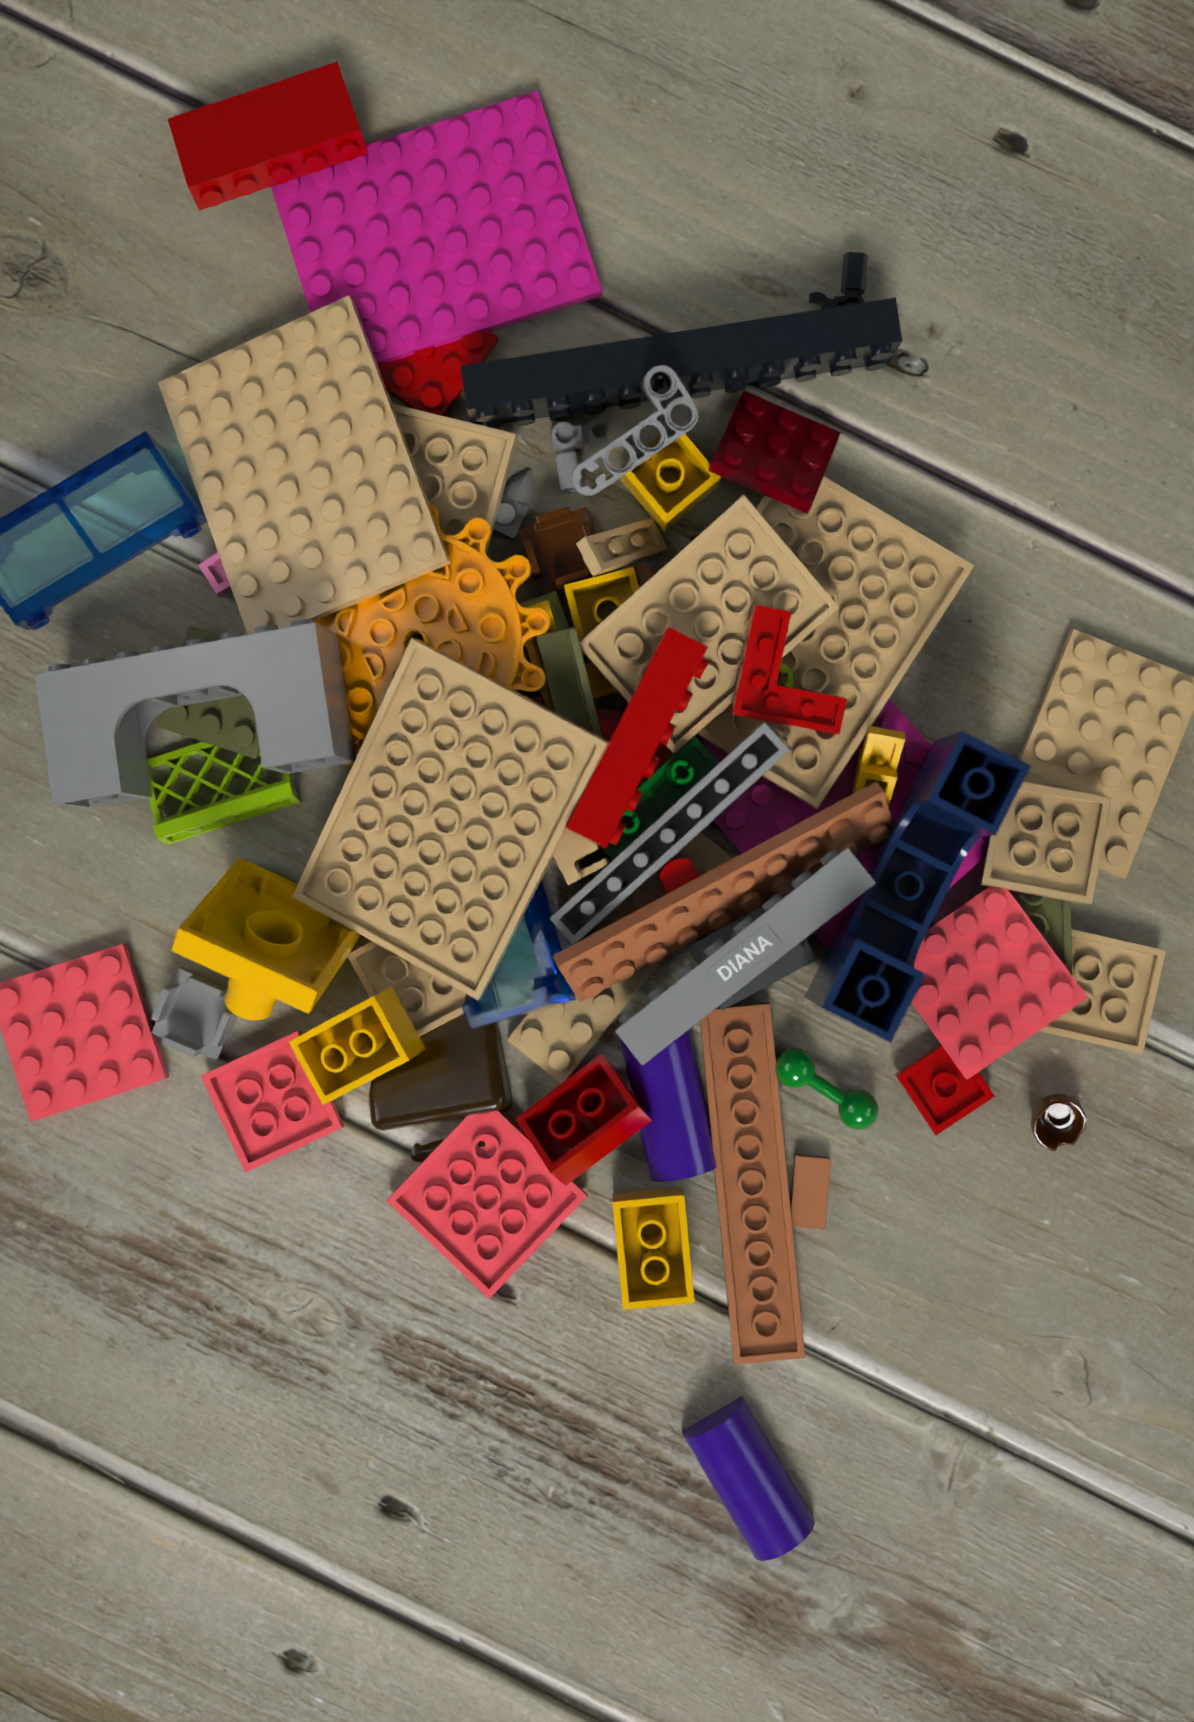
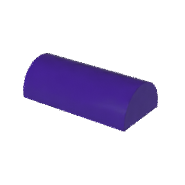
M690 1029L643 1066L625 1043L620 1040L630 1090L652 1120L639 1130L650 1180L655 1182L675 1181L698 1176L716 1169L710 1121Z
M743 1396L682 1431L683 1437L755 1559L766 1561L780 1557L797 1547L807 1538L814 1527V1517Z

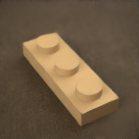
M653 518L586 536L576 543L592 576L659 556L668 550Z

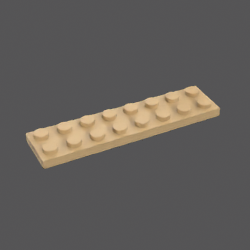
M700 832L670 860L675 858L689 859L692 861L699 876H702L733 858ZM659 870L604 918L592 934L665 896L667 893L657 877ZM660 962L650 964L634 973L630 978L619 981L602 990L597 996L587 998L582 1002H579L566 979L560 973L508 1037L507 1041L562 1084Z

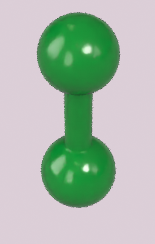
M790 1048L778 1056L775 1071L777 1078L785 1086L801 1088L809 1085L838 1105V1114L841 1121L851 1129L863 1130L873 1125L879 1112L878 1104L869 1092L857 1089L845 1093L815 1073L814 1060L803 1049Z

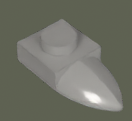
M525 470L515 475L506 483L493 532L512 541H515L519 528L522 527L532 504L534 487L530 470Z

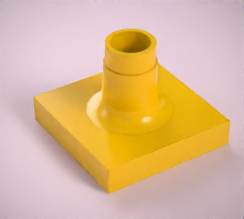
M240 857L178 927L171 951L229 977L224 1002L226 1007L238 1017L247 1020L265 1019L272 1014L277 1000L310 1014L361 935L294 898L293 893L298 885L297 883Z

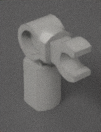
M594 418L586 426H581L580 423L560 422L553 427L550 444L552 449L559 453L556 455L555 461L562 494L578 492L571 481L572 471L580 463L579 453L574 451V449L583 448L585 444L593 448H602L608 443V437L597 438L592 433L594 429L604 427V419ZM583 475L581 480L578 481L580 486L584 485Z

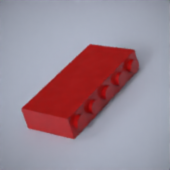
M338 61L167 118L187 187L199 211L368 154Z

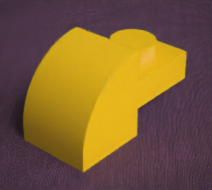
M868 726L862 750L859 751L856 763L853 794L877 781L884 790L889 808L897 780L896 770L905 742V732Z

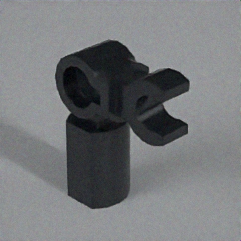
M847 252L844 254L840 290L844 296H834V299H829L821 292H813L809 294V303H819L822 309L865 302L860 295L865 293L867 254L862 252Z

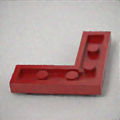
M753 604L731 714L840 734L847 698L777 684L792 612Z

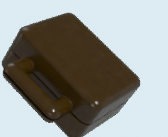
M486 1001L420 1036L426 1049L409 1061L374 1078L371 1081L369 1092L372 1125L376 1129L383 1131L464 1119L468 1115L508 1111L512 1106L513 1100L493 1005ZM444 1139L422 1146L419 1143H415L412 1147L411 1158L415 1162H423ZM479 1141L477 1146L484 1148L485 1142Z

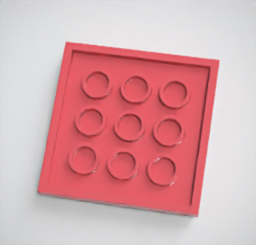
M989 886L929 928L922 940L914 963V968L926 975L911 1003L966 1080L1088 998L1007 889Z
M127 943L0 983V1028L30 1122L169 1077L157 1037L151 1033L153 1025Z
M494 1111L487 1114L466 1116L386 1201L490 1299L581 1204L588 1193L574 1180L565 1186L555 1178L543 1163L526 1134L503 1112ZM479 1141L485 1142L484 1148L477 1146Z

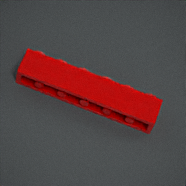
M670 627L667 628L607 749L566 826L567 830L604 849L607 848L609 842L614 845L618 843L626 825L620 823L625 810L634 811L643 793L637 789L642 777L645 776L650 779L660 760L653 756L659 743L667 746L676 728V725L670 723L676 710L684 712L693 695V692L687 690L693 676L700 680L710 659L704 657L708 649L707 646Z

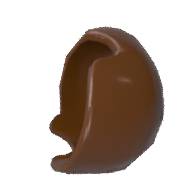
M1052 1094L1042 1098L1032 1109L1030 1124L1038 1144L1050 1151H1057L1059 1146L1075 1145L1079 1136L1086 1128L1087 1116L1080 1102L1064 1094Z

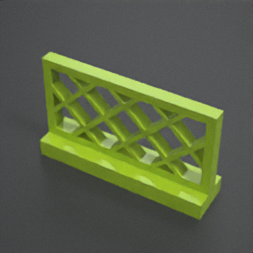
M199 742L147 759L152 798L148 799L156 824L153 825L156 839L166 845L301 803L297 788L294 786L291 774L282 773V781L269 785L259 780L265 768H262V763L259 764L256 772L251 776L238 769L245 755L238 753L232 765L216 758L221 747L206 742ZM212 749V751H211L210 754L204 752V751H207V750ZM195 754H200L207 758L198 776L183 769L188 758ZM179 760L176 765L171 763L173 761ZM214 762L229 769L219 787L204 780ZM165 764L174 770L163 787L154 782L151 768ZM180 772L195 780L185 798L170 791ZM235 773L251 780L244 793L238 795L225 791ZM201 784L217 791L210 804L199 806L192 802ZM256 784H259V785L263 786V787L254 789L255 786H256ZM156 788L161 790L159 796L157 795ZM168 794L183 802L176 815L167 818L163 817L161 806ZM223 795L229 797V798L220 800ZM189 805L195 808L187 811Z

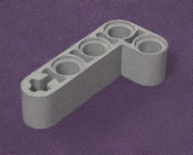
M665 365L653 367L645 373L642 380L643 390L656 411L581 461L573 469L571 481L579 493L588 496L597 494L696 425L698 420L697 407L676 373L670 367ZM656 372H662L669 378L670 386L664 394H657L651 389L650 380ZM678 404L686 406L690 413L688 422L683 426L675 425L670 418L672 408ZM647 425L654 426L659 433L658 442L652 447H645L639 439L640 431ZM617 446L625 448L628 452V462L621 468H614L608 460L610 451ZM601 456L604 467L612 475L606 479L605 474L601 472L594 478L596 483L594 487L590 488L587 484L580 486L578 483L582 478L580 471L586 468V470L592 472L600 467L594 460Z

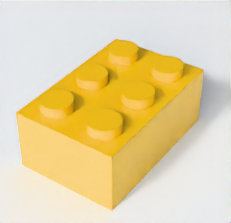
M392 986L289 1041L323 1105L409 1061L426 1049Z
M683 1187L612 1193L623 1310L695 1303Z

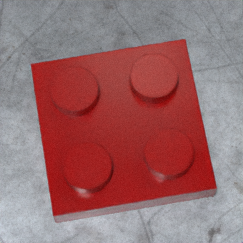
M941 1044L894 1074L935 1136L995 1097L979 1072L966 1080Z

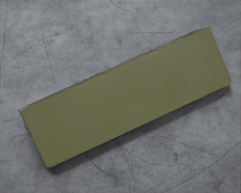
M572 627L536 636L535 640L546 676V684L553 712L602 737L576 628Z

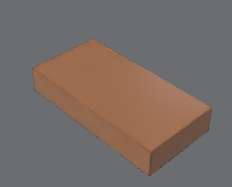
M794 1154L790 1199L792 1227L825 1230L831 1167L830 1157Z

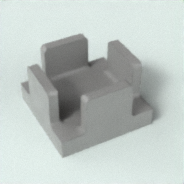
M178 968L172 984L163 988L151 1019L156 1021L151 1033L163 1038L161 1044L189 1056L195 1057L202 1054L216 1061L219 1060L237 1019V1016L226 1007L224 1002L228 986L186 968Z

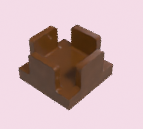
M569 507L536 516L535 523L519 528L539 596L554 591L558 593L564 591L565 584L596 577L592 576L576 544L584 537L596 534L587 507L572 512Z

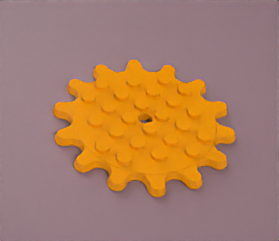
M429 503L451 563L314 621L319 625H324L326 629L338 635L355 758L408 647V641L415 634H421L424 638V643L514 691L536 692L544 686L546 680L544 671L539 666L531 664L525 659L523 648L528 639L544 634L549 629L551 618L547 611L542 608H524L519 605L516 599V591L519 585L530 576L531 564L521 555H514L503 562H493L486 554V545L491 536V527L485 519L473 518L459 534L453 536L446 535L440 529L437 508ZM348 763L345 765L353 766L354 763Z

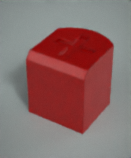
M675 858L661 867L657 877L668 894L700 876L691 860Z

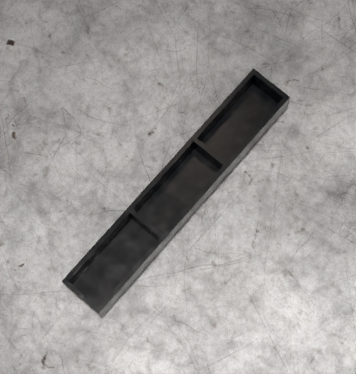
M895 297L460 366L470 422L499 429L500 424L514 422L516 426H526L535 423V419L549 417L550 420L554 421L569 418L571 416L570 413L584 411L586 415H596L605 412L607 407L620 406V409L624 410L637 408L641 405V402L649 401L642 387L644 375L649 369L658 365L670 367L676 373L691 398H703L709 396L711 391L725 389L726 393L740 392L746 389V385L759 383L761 387H773L779 385L781 380L795 378L796 382H805L815 379L817 377L816 374L830 372L831 376H842L849 374L854 368L865 367L867 371H875L886 367L887 363H890L895 355V351H897L902 343V334ZM656 372L651 377L650 386L655 393L664 394L669 389L670 381L666 374Z

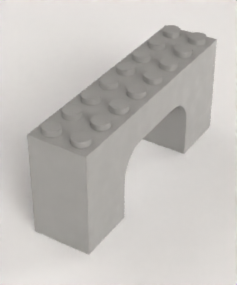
M298 619L291 622V627L278 629L276 625L260 626L255 629L256 633L243 635L242 632H228L220 635L221 640L208 642V639L205 638L191 639L185 642L186 646L174 648L173 645H158L151 648V653L139 655L137 651L121 652L116 654L117 659L105 661L104 658H88L82 661L83 665L71 667L69 664H57L49 666V672L35 674L52 804L88 809L152 798L145 749L146 733L151 722L160 713L167 710V708L241 695L246 696L254 710L262 768L291 774L354 763L356 758L338 635L326 629L324 625L313 622V619Z

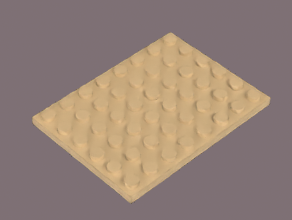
M349 295L158 382L247 634L256 633L255 629L257 627L276 625L278 629L291 627V622L298 619H313L314 622L451 563L354 300Z
M826 477L822 479L808 514L767 496L763 497L756 510L839 606L833 614L782 658L781 663L786 664L792 670L794 688L847 698L840 734L731 714L733 702L696 734L729 755L764 722H769L792 749L772 766L763 777L818 810L866 736L868 726L873 725L975 566ZM780 674L778 675V685H783V681L788 682L787 676L781 677Z
M411 638L293 893V897L474 999L480 1000L610 741L421 640Z

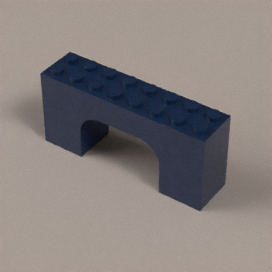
M963 731L933 742L893 821L890 834L882 842L868 870L869 875L876 883L852 901L804 997L836 1016L890 1043L892 1042L926 975L914 968L916 955L922 940L969 850L982 836L997 835L1031 767L1030 765Z

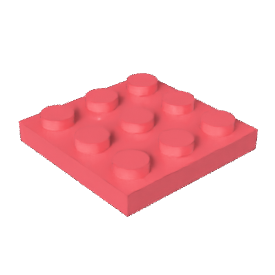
M300 1030L201 1075L245 1173L344 1127L333 1100L325 1105L321 1103L289 1044V1041L302 1035Z

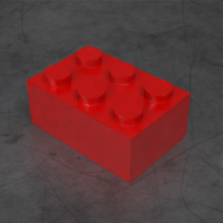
M602 1053L515 1118L549 1172L565 1186L652 1121L618 1071Z

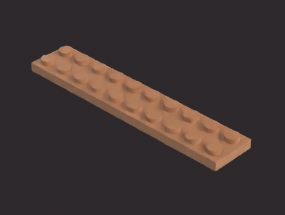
M876 781L553 955L557 967L579 1002H582L587 998L597 996L602 990L630 978L634 973L650 964L660 962L676 950L693 944L697 939L715 929L725 927L730 921L741 915L755 911L777 893L780 895L788 893L793 888L790 883L806 870L812 875L820 870L823 864L819 860L834 848L838 847L841 852L848 848L855 856L858 852L871 845L883 842L890 834V829L893 826L884 790Z
M770 1003L729 1006L724 1010L718 1007L700 1020L712 1145L717 1165L714 1172L734 1365L805 1358L778 1078L775 1071L776 1057Z

